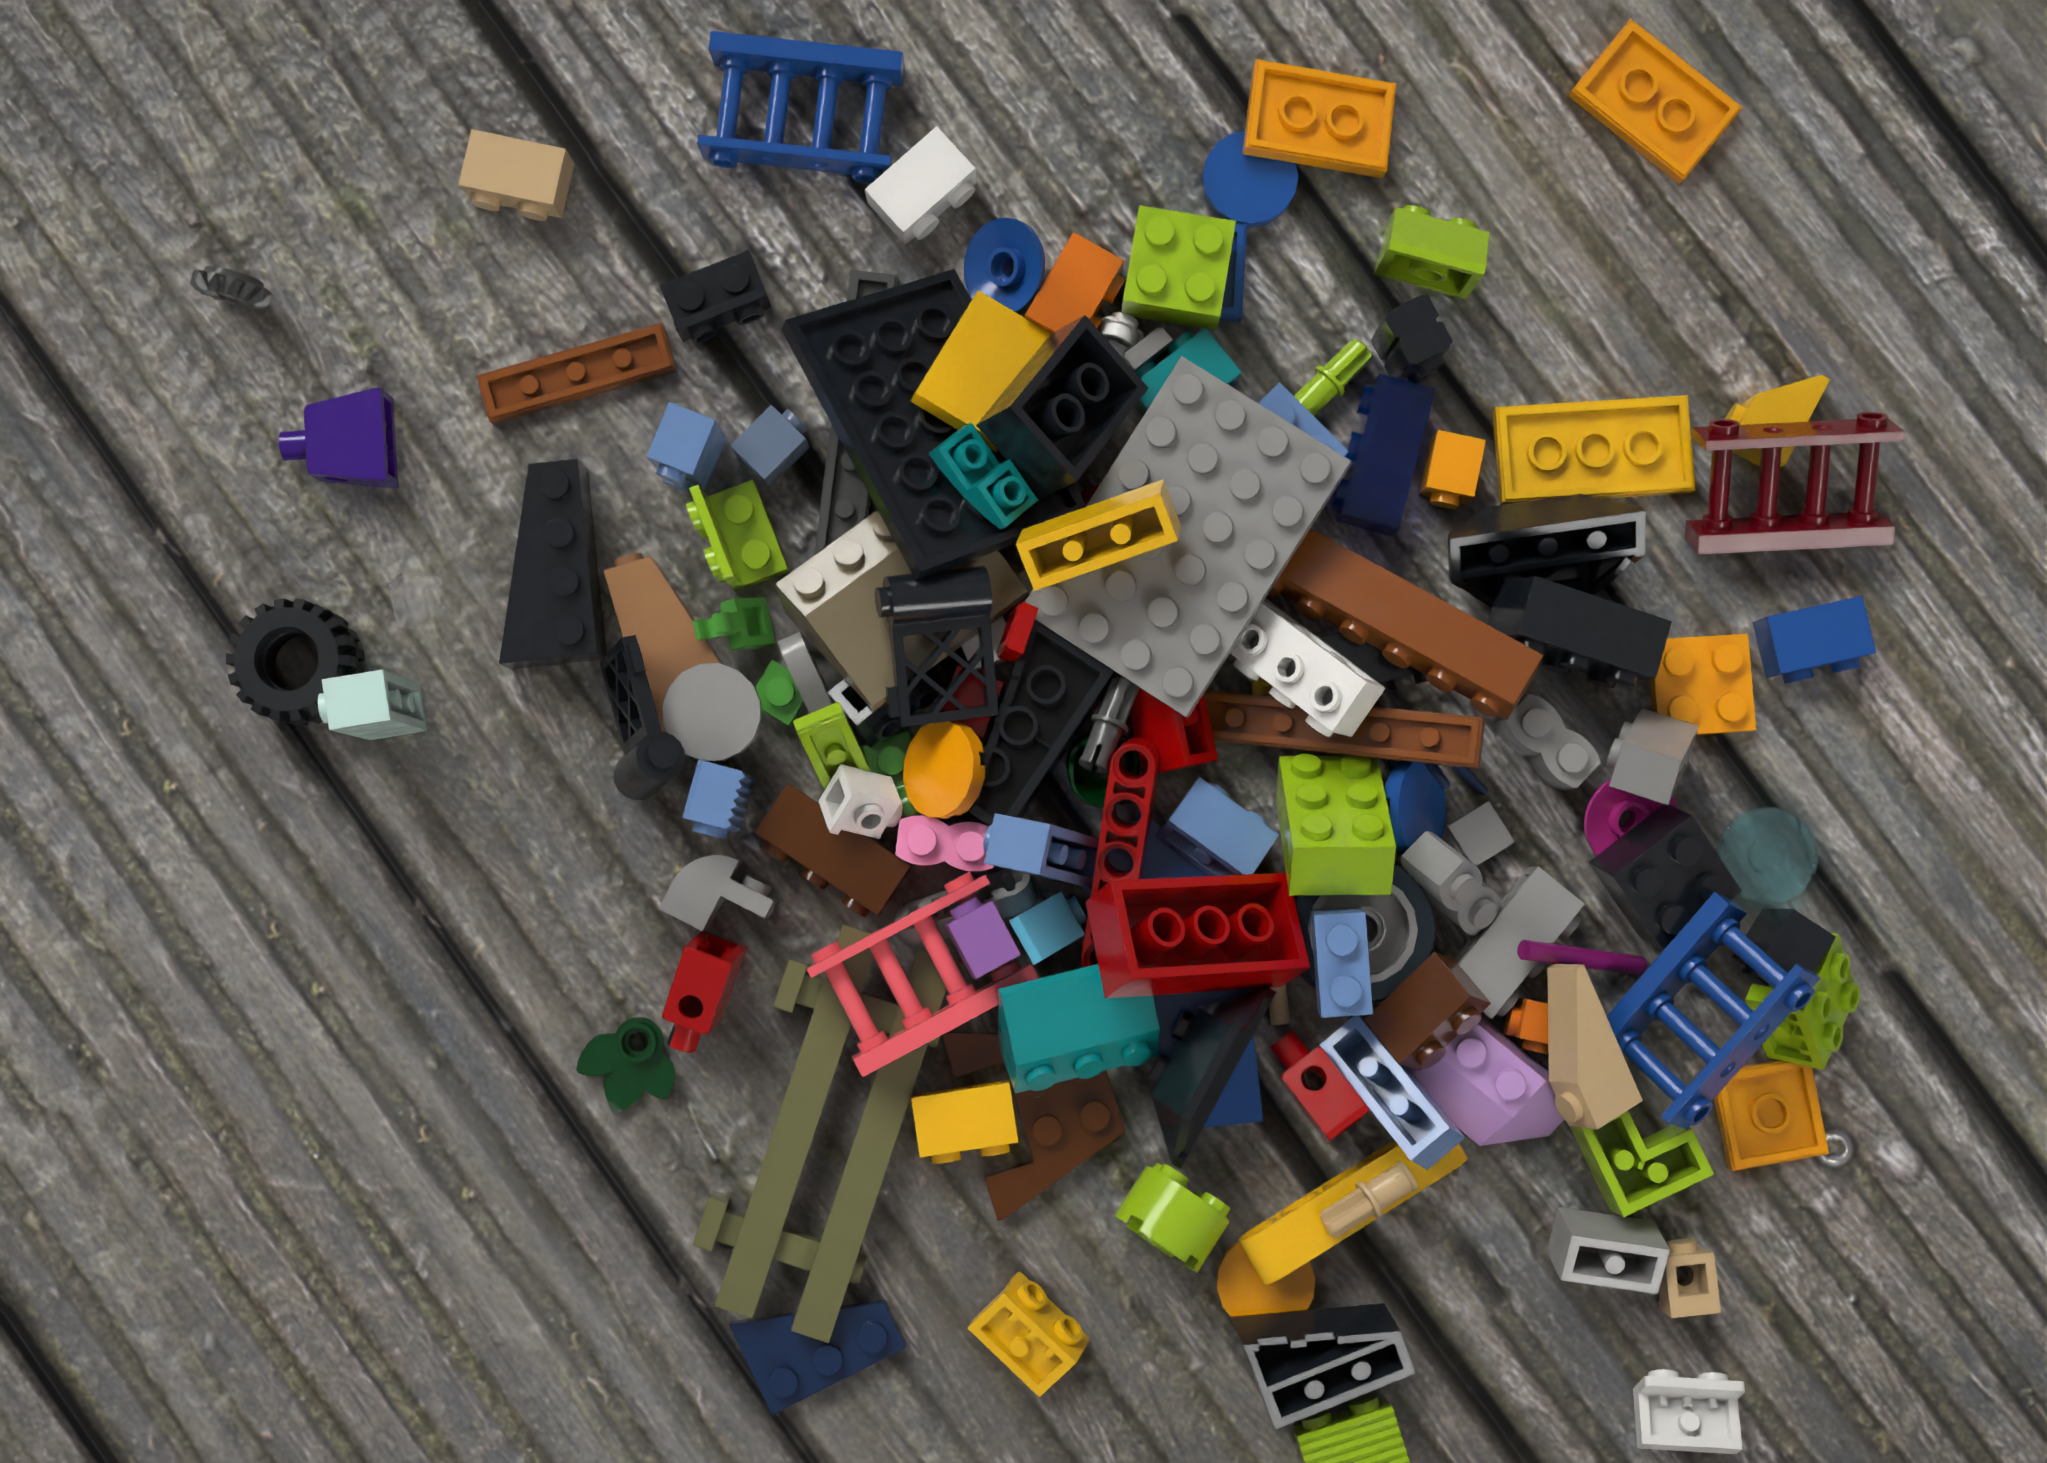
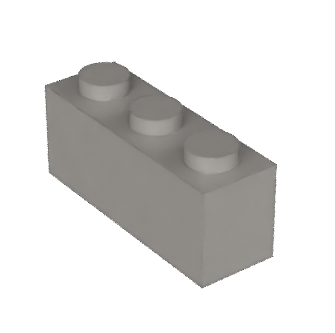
M1539 866L1528 867L1500 901V911L1496 914L1493 922L1483 928L1477 935H1473L1454 958L1491 1002L1481 1013L1484 1018L1492 1019L1496 1014L1500 1017L1504 1016L1517 1002L1520 994L1515 990L1528 975L1533 979L1547 965V963L1520 959L1517 954L1519 943L1522 940L1553 944L1557 938L1563 941L1572 934L1581 921V917L1577 913L1585 904Z

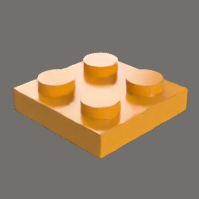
M1748 634L1667 639L1656 679H1649L1652 711L1699 726L1697 735L1755 731L1756 719Z

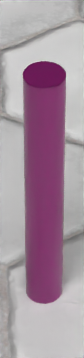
M1522 940L1517 948L1518 957L1528 961L1551 964H1584L1585 968L1632 975H1643L1647 969L1646 959L1638 955Z

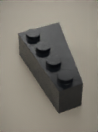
M578 458L528 464L499 664L513 670L601 660L607 655L588 469Z
M1037 620L1034 621L1024 653L1016 660L1005 696L998 709L999 715L995 717L994 726L980 759V765L985 766V779L979 797L967 811L968 814L987 826L993 823L995 813L1017 818L1024 816L1105 695L1111 679L1115 676L1114 670Z

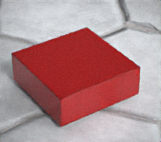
M1022 602L1010 612L996 651L998 658L1014 663L1024 653L1039 609L1038 607Z

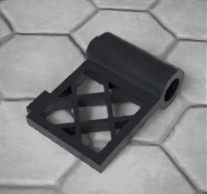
M984 566L949 569L915 580L912 574L884 577L883 587L875 589V604L879 618L886 617L890 632L895 686L885 687L888 717H898V725L906 727L999 715L990 622L992 589L987 569ZM978 628L979 648L969 661L966 662L952 651L948 645L961 629ZM948 631L941 641L932 634ZM923 634L936 645L919 668L905 658L903 636ZM943 651L963 667L946 690L925 674ZM980 660L982 674L974 669ZM906 667L914 673L908 682ZM969 674L973 675L983 684L985 705L965 707L952 696ZM922 679L941 696L928 712L910 714L909 694ZM947 701H949L956 707L953 709L941 710L943 706L947 703Z
M636 635L622 637L601 660L600 667L624 752V757L616 764L614 770V783L618 791L625 797L632 800H645L652 797L682 770L685 763V750L675 736L661 730L639 643L637 642Z

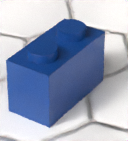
M1863 596L1767 616L1752 622L1765 677L1770 678L1782 675L1784 684L1813 678L1812 668L1830 665L1831 673L1862 667L1860 658L1876 653Z

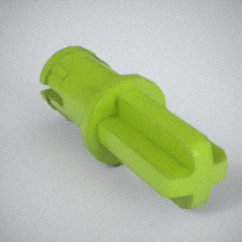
M1351 340L1324 367L1318 365L1314 369L1316 375L1294 397L1315 416L1335 395L1341 397L1345 393L1343 387L1372 360V353L1361 341Z

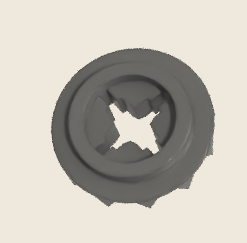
M205 266L204 270H194L190 281L194 289L202 295L243 308L260 309L269 306L272 293L264 288L262 281L221 267Z

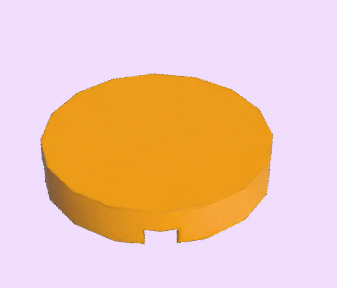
M958 721L930 723L920 728L911 740L904 758L903 782L907 798L916 811L929 818L950 819L954 815L960 816L967 812L979 797L985 779V766L980 765L979 752L984 753L980 739L972 728Z
M1235 1241L1225 1250L1217 1266L1216 1289L1222 1307L1230 1317L1308 1310L1314 1298L1315 1275L1310 1261L1280 1280L1264 1285L1239 1241Z

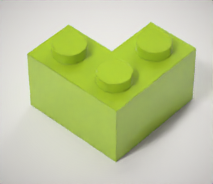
M1629 1111L1624 1112L1599 1129L1570 1126L1609 1210L1622 1217H1626L1714 1175L1700 1143L1690 1127L1686 1129L1671 1125L1642 1139Z

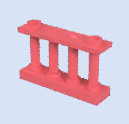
M969 871L944 884L948 894L843 949L840 948L836 941L810 955L815 963L806 968L810 978L823 971L825 972L861 1041L857 1043L860 1052L852 1056V1059L862 1077L998 1005L999 988L1039 979L1032 964H1025L1020 967L1016 960H1010L990 973L993 982L975 990L972 983L967 985L931 916L937 911L956 901L961 905L977 897L981 904L975 891L990 884L986 875L974 879ZM911 925H914L949 992V995L946 996L949 1005L931 1014L928 1006L922 1007L887 940L888 937ZM867 948L870 949L905 1016L901 1020L905 1028L888 1038L884 1030L878 1032L842 962Z

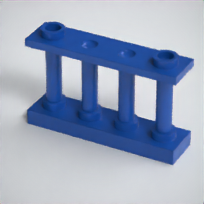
M717 31L710 32L708 50L714 66L720 67L724 71L717 134L716 136L698 135L697 146L703 159H708L710 164L723 168H734L738 162L852 175V179L862 183H873L892 166L891 156L879 154L886 90L891 89V85L903 87L905 73L903 52ZM749 70L764 71L772 77L764 142L735 139L743 75L747 74ZM796 75L815 77V80L819 82L812 147L783 144L790 82L796 78ZM844 80L863 82V85L867 87L859 152L831 149L838 85L843 84Z
M1717 892L1711 895L1607 1015L1623 1056L1628 1057L1673 1101L1661 1117L1668 1124L1686 1129L1690 1125H1697L1708 1116L1713 1108L1711 1101L1791 1012H1797L1812 999L1815 992L1813 987L1821 979L1815 972L1798 964H1795L1787 973L1739 930V922L1745 917L1747 912L1733 900ZM1726 945L1774 988L1755 1011L1706 968V960L1718 946ZM1693 982L1740 1026L1721 1049L1674 1006L1675 995L1686 983ZM1660 1020L1707 1064L1688 1086L1641 1043V1034L1653 1021Z

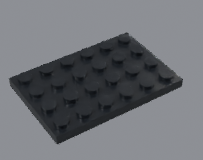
M955 269L786 319L781 330L915 580L1012 546L1017 543L1022 529L1086 507V503L1075 483L1044 498H1041L1027 483L1038 501L1006 528L1000 530L962 496L929 455L932 450L954 434L957 429L912 403L911 399L972 301ZM991 450L999 463L1007 461L998 450L997 452Z

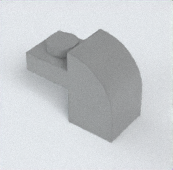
M711 855L692 861L676 875L658 909L700 931H709L725 898L763 918H770L778 900L768 896L772 888L771 886L745 874L742 882L735 879L744 861L734 857Z

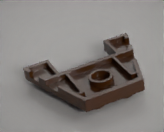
M948 1032L942 1035L955 1078L998 1064H1005L998 1046V1033ZM1107 1070L1091 1078L1082 1079L1077 1077L1054 1083L1051 1087L1041 1091L1027 1090L1015 1093L1010 1080L1033 1161L985 1175V1181L997 1221L1008 1217L1125 1133Z

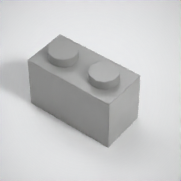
M1641 708L1633 723L1624 722L1619 738H1615L1606 763L1607 767L1614 769L1609 786L1668 805L1686 770L1699 726Z
M1563 1207L1557 1208L1547 1247V1253L1562 1281L1658 1294L1670 1252L1654 1221Z

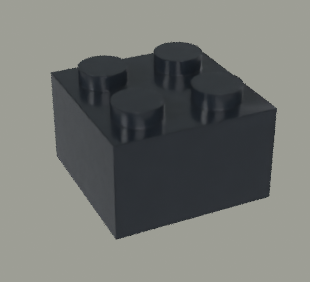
M1669 804L1660 806L1588 862L1637 935L1664 951L1714 892L1731 900L1742 892L1693 816Z

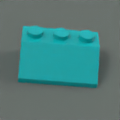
M1098 964L998 989V1046L1015 1093L1027 1090L1041 1091L1051 1087L1054 1083L1077 1077L1082 1079L1091 1078L1108 1069L1124 1065L1138 1066L1151 1058L1157 1057L1160 1028L1153 995L1105 999Z

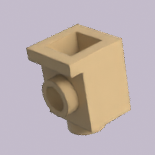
M1695 1239L1667 1241L1670 1252L1659 1288L1660 1300H1657L1658 1310L1671 1318L1721 1313L1714 1252L1704 1247H1697V1240ZM1680 1266H1686L1689 1272L1688 1277L1685 1281L1678 1283L1676 1269Z

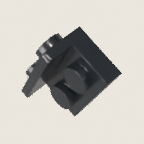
M749 250L660 285L674 320L676 331L683 342L690 339L693 343L709 340L719 334L718 328L733 322H737L738 325L752 323L764 316L763 310L772 307Z

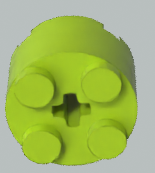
M1156 1162L1153 1168L1145 1166L1113 1217L1124 1223H1127L1129 1218H1131L1126 1225L1128 1229L1169 1257L1176 1256L1185 1262L1183 1266L1197 1273L1230 1221L1226 1218V1215L1231 1208L1208 1192L1203 1194L1197 1190L1194 1194L1185 1187L1189 1179L1165 1163L1161 1165Z

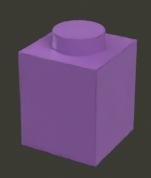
M977 897L950 910L954 920L944 924L972 978L977 979L1021 955L993 901H987L981 905Z

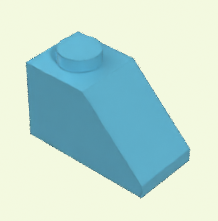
M1059 892L1010 919L1009 922L1031 962L1035 965L1084 936L1085 933L1080 925L1087 922V917L1075 896L1065 899L1062 892Z

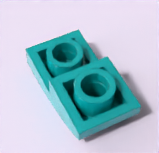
M972 422L961 427L929 453L939 469L962 496L1000 530L1006 528L1038 501L1012 461L1009 459L999 463Z

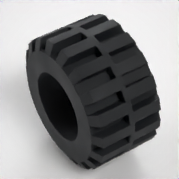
M282 598L274 600V606L272 607L264 603L254 608L257 617L251 618L245 615L238 623L244 628L242 634L232 633L229 643L236 645L235 654L226 653V664L235 667V672L228 674L230 684L241 689L236 694L242 703L252 705L250 710L258 715L294 725H308L309 722L322 723L323 721L318 710V695L323 693L322 679L365 672L358 669V662L365 661L364 650L356 647V643L361 641L356 631L348 629L349 623L344 618L332 613L331 610L309 601L295 598L293 602ZM300 635H308L317 647V670L311 680L301 688L292 691L285 690L278 681L275 672L277 654L281 647L290 639Z

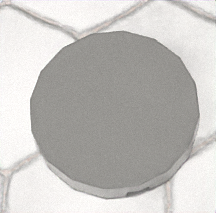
M721 663L699 664L683 671L669 686L662 704L663 725L667 733L675 736L681 742L685 755L703 761H726L742 754L756 739L761 723L762 702L754 684L739 670Z

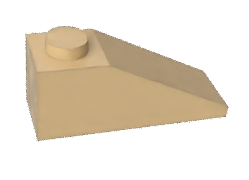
M1554 964L1547 968L1549 1083L1556 1096V1108L1562 1118L1566 1120L1568 1126L1599 1129L1643 1100L1584 964Z

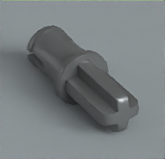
M1114 676L1111 679L1098 714H1093L1090 719L1093 728L1084 752L1078 761L1082 767L1091 771L1099 753L1096 761V766H1098L1096 773L1099 774L1109 773L1110 762L1121 736H1125L1128 733L1129 728L1125 724L1139 690V686L1123 676Z

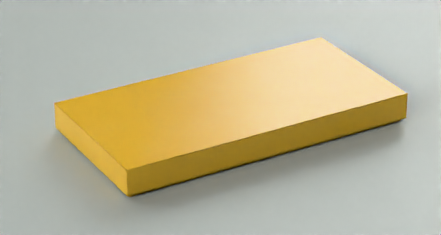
M1688 395L1495 407L1492 410L1499 505L1575 494L1606 499L1687 494L1696 490Z

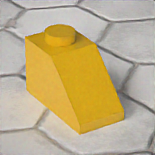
M1819 375L1755 394L1741 405L1735 403L1725 419L1737 421L1740 425L1808 422L1830 379ZM1795 446L1782 447L1780 467L1787 463ZM1761 448L1733 449V453L1760 467Z

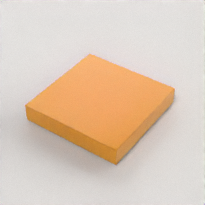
M1780 1060L1746 1065L1736 1073L1714 1098L1728 1170L1736 1171L1829 1154L1812 1067Z

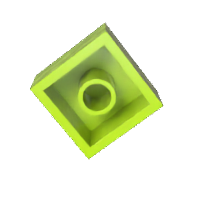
M1139 205L1121 313H1126L1136 318L1203 329L1206 327V329L1216 331L1221 315L1236 221Z

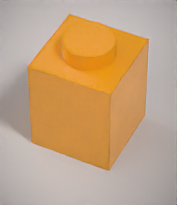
M1437 430L1429 441L1418 495L1431 497L1430 504L1442 508L1458 509L1459 504L1466 505L1475 496L1486 440Z

